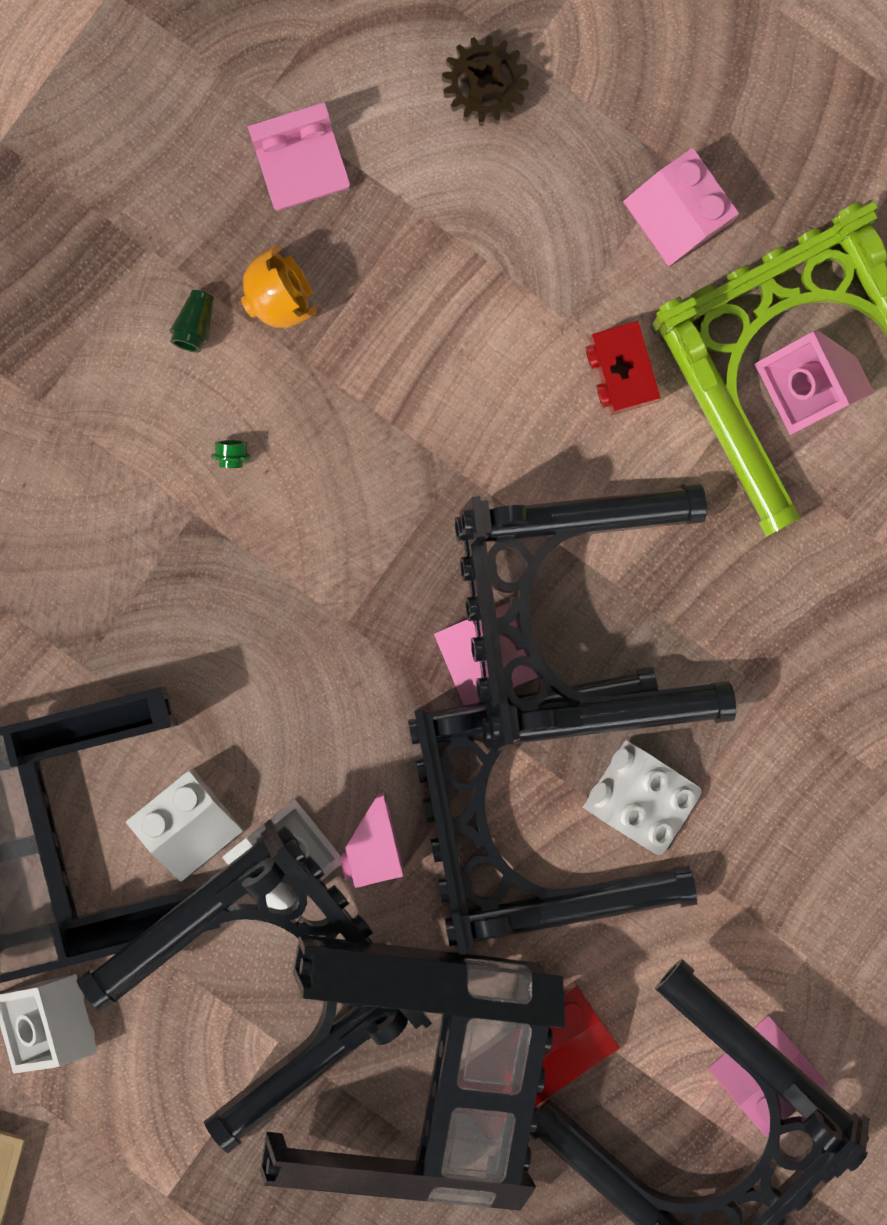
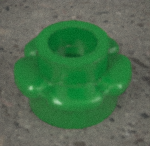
M221 440L215 442V453L211 454V458L219 460V467L242 468L243 461L249 460L251 455L247 453V442Z

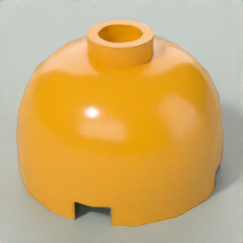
M273 245L251 260L243 275L242 286L245 295L241 297L244 309L252 318L258 317L263 323L274 328H288L303 323L315 316L317 305L314 304L309 307L307 297L313 294L311 286L303 271L290 254L284 258L278 254L282 249L279 245Z

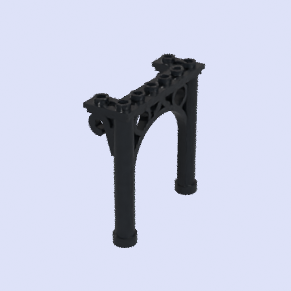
M701 483L683 484L681 489L533 505H508L489 509L488 500L481 501L480 496L471 497L460 510V516L455 517L456 538L458 541H463L465 557L460 558V571L462 580L469 581L471 597H466L465 600L466 614L469 622L474 621L476 637L471 638V652L474 662H480L482 678H477L476 689L479 702H485L487 718L482 719V733L484 742L491 743L492 752L501 751L518 743L713 719L716 723L735 720L736 699L733 687L729 681L616 696H594L580 692L558 678L546 664L537 648L530 624L529 600L533 580L542 561L553 548L570 538L581 535L703 523L706 520L707 503L705 491ZM553 535L534 555L530 553L523 543L515 540ZM495 541V544L487 552L486 542ZM504 549L512 550L526 568L517 582H505L498 576L496 555L499 551ZM492 586L502 593H512L518 590L517 598L512 597L510 599L506 614L496 618ZM516 618L518 628L510 625V623L514 621ZM499 635L510 639L515 645L516 651L524 649L526 656L522 655L512 659L505 665L504 669ZM518 666L531 668L541 678L537 694L531 700H523L514 693L512 673ZM550 688L558 695L575 703L538 708V705L545 700Z
M653 667L637 669V674L571 686L580 692L594 696H616L658 690ZM551 689L548 691L545 700L538 705V708L575 703L563 698ZM537 692L518 695V697L523 700H531L536 696ZM485 702L425 713L423 709L414 711L416 719L408 720L412 745L420 743L423 758L416 759L420 783L428 782L431 798L423 799L427 823H436L438 838L430 839L434 862L443 861L445 877L438 878L442 902L450 901L452 917L445 918L449 947L457 945L459 955L467 954V949L475 948L474 942L677 904H680L681 908L697 905L696 888L690 865L566 889L542 887L524 879L505 862L491 838L486 820L485 795L488 778L496 759L503 750L492 752L490 749L488 754H486L476 742L468 739V737L483 735L482 719L487 718ZM451 741L444 749L442 756H440L438 743ZM460 747L471 749L482 762L477 776L467 783L457 781L452 776L449 764L452 752ZM445 782L459 791H470L476 787L475 798L468 797L465 811L460 816L451 819ZM474 813L476 814L479 832L474 827L467 825L473 818ZM454 834H463L470 837L475 842L477 849L484 846L488 855L478 854L473 856L465 864L463 871H461ZM480 863H489L503 874L498 891L491 897H481L472 888L471 872ZM510 882L521 890L537 896L536 898L498 904L505 897ZM466 897L474 904L481 906V908L468 910Z
M270 819L264 823L266 829L260 833L262 836L261 840L95 971L89 969L76 981L89 1002L98 1011L103 1012L199 935L224 922L244 919L263 921L285 929L298 939L299 934L336 938L340 933L346 940L374 943L369 938L373 931L360 914H357L354 918L345 909L349 902L335 885L328 889L320 878L325 873L310 855L306 857L299 847L300 843L286 826L279 830ZM280 882L290 885L293 891L296 892L295 902L287 909L280 910L268 907L266 895L274 890ZM247 893L253 899H256L257 903L233 904ZM307 895L324 913L325 919L311 921L302 916L307 906ZM324 1001L319 1021L307 1039L204 1121L207 1131L223 1151L230 1153L242 1143L241 1138L355 1047L370 1038L377 1045H385L393 1041L404 1031L408 1020L415 1029L421 1025L427 1028L432 1024L427 1013L341 1003L354 1008L333 1023L336 1016L337 1002Z
M680 959L662 977L655 990L755 1079L765 1095L770 1113V1132L766 1146L754 1166L741 1179L721 1191L699 1197H676L656 1191L639 1180L549 1098L537 1108L538 1124L536 1131L530 1132V1136L534 1140L539 1138L635 1225H684L670 1212L693 1213L692 1225H702L703 1212L714 1210L728 1213L732 1218L733 1225H785L786 1219L784 1217L794 1208L797 1211L804 1208L813 1197L814 1192L812 1190L821 1181L828 1183L835 1176L839 1178L847 1169L852 1172L862 1164L868 1155L866 1148L870 1138L868 1136L870 1119L865 1114L861 1117L855 1112L852 1115L849 1114L693 974L695 970L683 959ZM779 1095L803 1117L796 1116L782 1120ZM795 1130L804 1131L812 1138V1146L801 1156L793 1157L784 1153L780 1147V1135ZM773 1157L779 1166L795 1171L778 1189L772 1180V1174L776 1168V1163L771 1162ZM761 1178L760 1185H755ZM748 1201L763 1203L742 1224L743 1216L739 1206Z

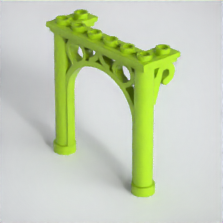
M860 201L846 207L838 213L839 216L832 220L834 223L832 228L822 233L818 227L808 231L797 238L800 245L788 251H785L783 246L774 249L762 257L764 264L752 270L749 269L748 265H745L726 276L729 282L717 289L714 288L713 284H709L691 294L692 298L683 302L681 296L672 299L659 307L660 311L656 313L657 317L651 326L653 333H659L661 338H664L757 511L761 519L758 524L765 537L801 519V516L792 503L741 407L737 393L738 366L749 341L763 325L785 311L807 304L834 303L856 309L873 320L887 338V252L878 233L871 226L878 218L875 214V211L878 209L875 201L864 207ZM838 245H841V247H842V249L844 250L845 254L842 253V252L839 251V250H831V249L834 248V247H836V246H838ZM827 260L840 264L844 275L835 291L821 289L813 283L811 273L816 265H820ZM805 263L801 273V282L803 288L807 291L806 293L800 294L799 287L793 289L784 288L774 280ZM854 271L871 302L859 296L846 293L853 280ZM759 288L761 300L758 308L751 313L756 319L750 324L749 315L745 310L729 303ZM773 297L782 300L769 308ZM722 315L735 316L741 324V333L737 342L721 344L713 341L708 332L709 324ZM703 317L698 332L693 322ZM707 349L713 353L730 354L726 368L725 383Z

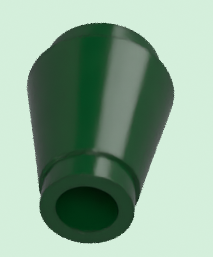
M191 290L190 296L187 298L169 330L172 334L170 342L174 346L189 352L198 353L201 352L203 345L208 344L212 303L214 300L212 295L200 290Z

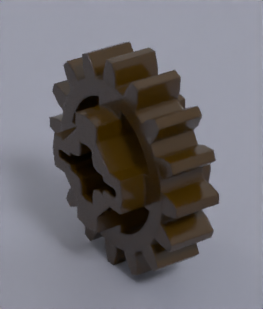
M487 36L485 45H479L477 39L473 37L471 38L470 49L466 50L460 44L456 46L458 59L453 57L447 58L446 65L452 72H443L442 81L451 85L443 89L444 98H455L451 103V110L453 112L460 108L464 109V121L467 122L472 115L478 116L479 126H483L486 117H492L493 122L497 125L500 124V113L504 112L509 117L514 116L515 111L512 103L523 105L525 97L518 90L528 89L529 81L520 78L527 73L528 68L526 64L516 65L520 58V52L516 50L508 54L506 52L507 41L503 40L496 47L493 46L492 36ZM488 56L486 60L476 63L471 61L477 57ZM503 64L510 71L512 85L509 84V80L502 76L501 69ZM486 74L492 76V84L487 83L484 88L478 86L479 78L483 79ZM458 78H461L462 82L469 86L470 91L467 98L460 90ZM496 99L500 101L491 106H482L484 102Z

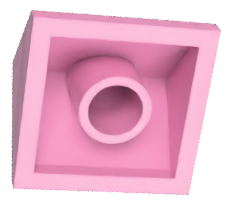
M508 603L495 608L496 618L506 614L509 608ZM467 619L434 634L463 705L479 702L476 680L477 678H482L480 662H474L471 652V638L476 637L474 621L469 622ZM515 620L510 623V625L518 628ZM499 635L504 669L505 665L512 659L522 655L526 656L524 649L516 651L515 645L510 639ZM527 666L516 667L512 673L513 688L537 678L538 675Z

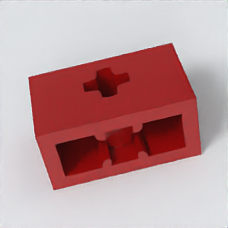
M639 321L591 334L589 339L591 345L585 346V351L591 370L598 368L602 383L596 385L602 408L609 407L612 416L657 403L661 399ZM616 360H620L623 366H630L631 369L627 372L626 379L622 380L619 373L612 374L611 370L615 367Z

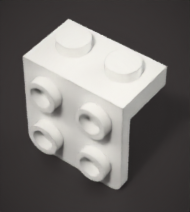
M625 740L621 748L612 757L611 764L598 784L591 790L589 798L582 808L654 854L662 855L697 803L702 791L699 786Z

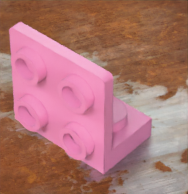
M325 102L247 126L275 211H281L350 188V182L333 133Z

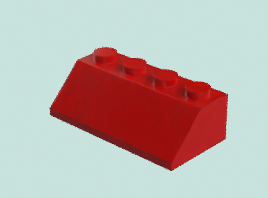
M575 981L564 987L565 1028L549 1026L553 1034L552 1046L549 1053H544L542 1068L545 1069V1085L542 1093H537L535 1107L620 1049ZM513 1022L461 1058L457 1079L459 1088L510 1094L522 1023ZM462 1108L487 1140L504 1128L506 1112Z

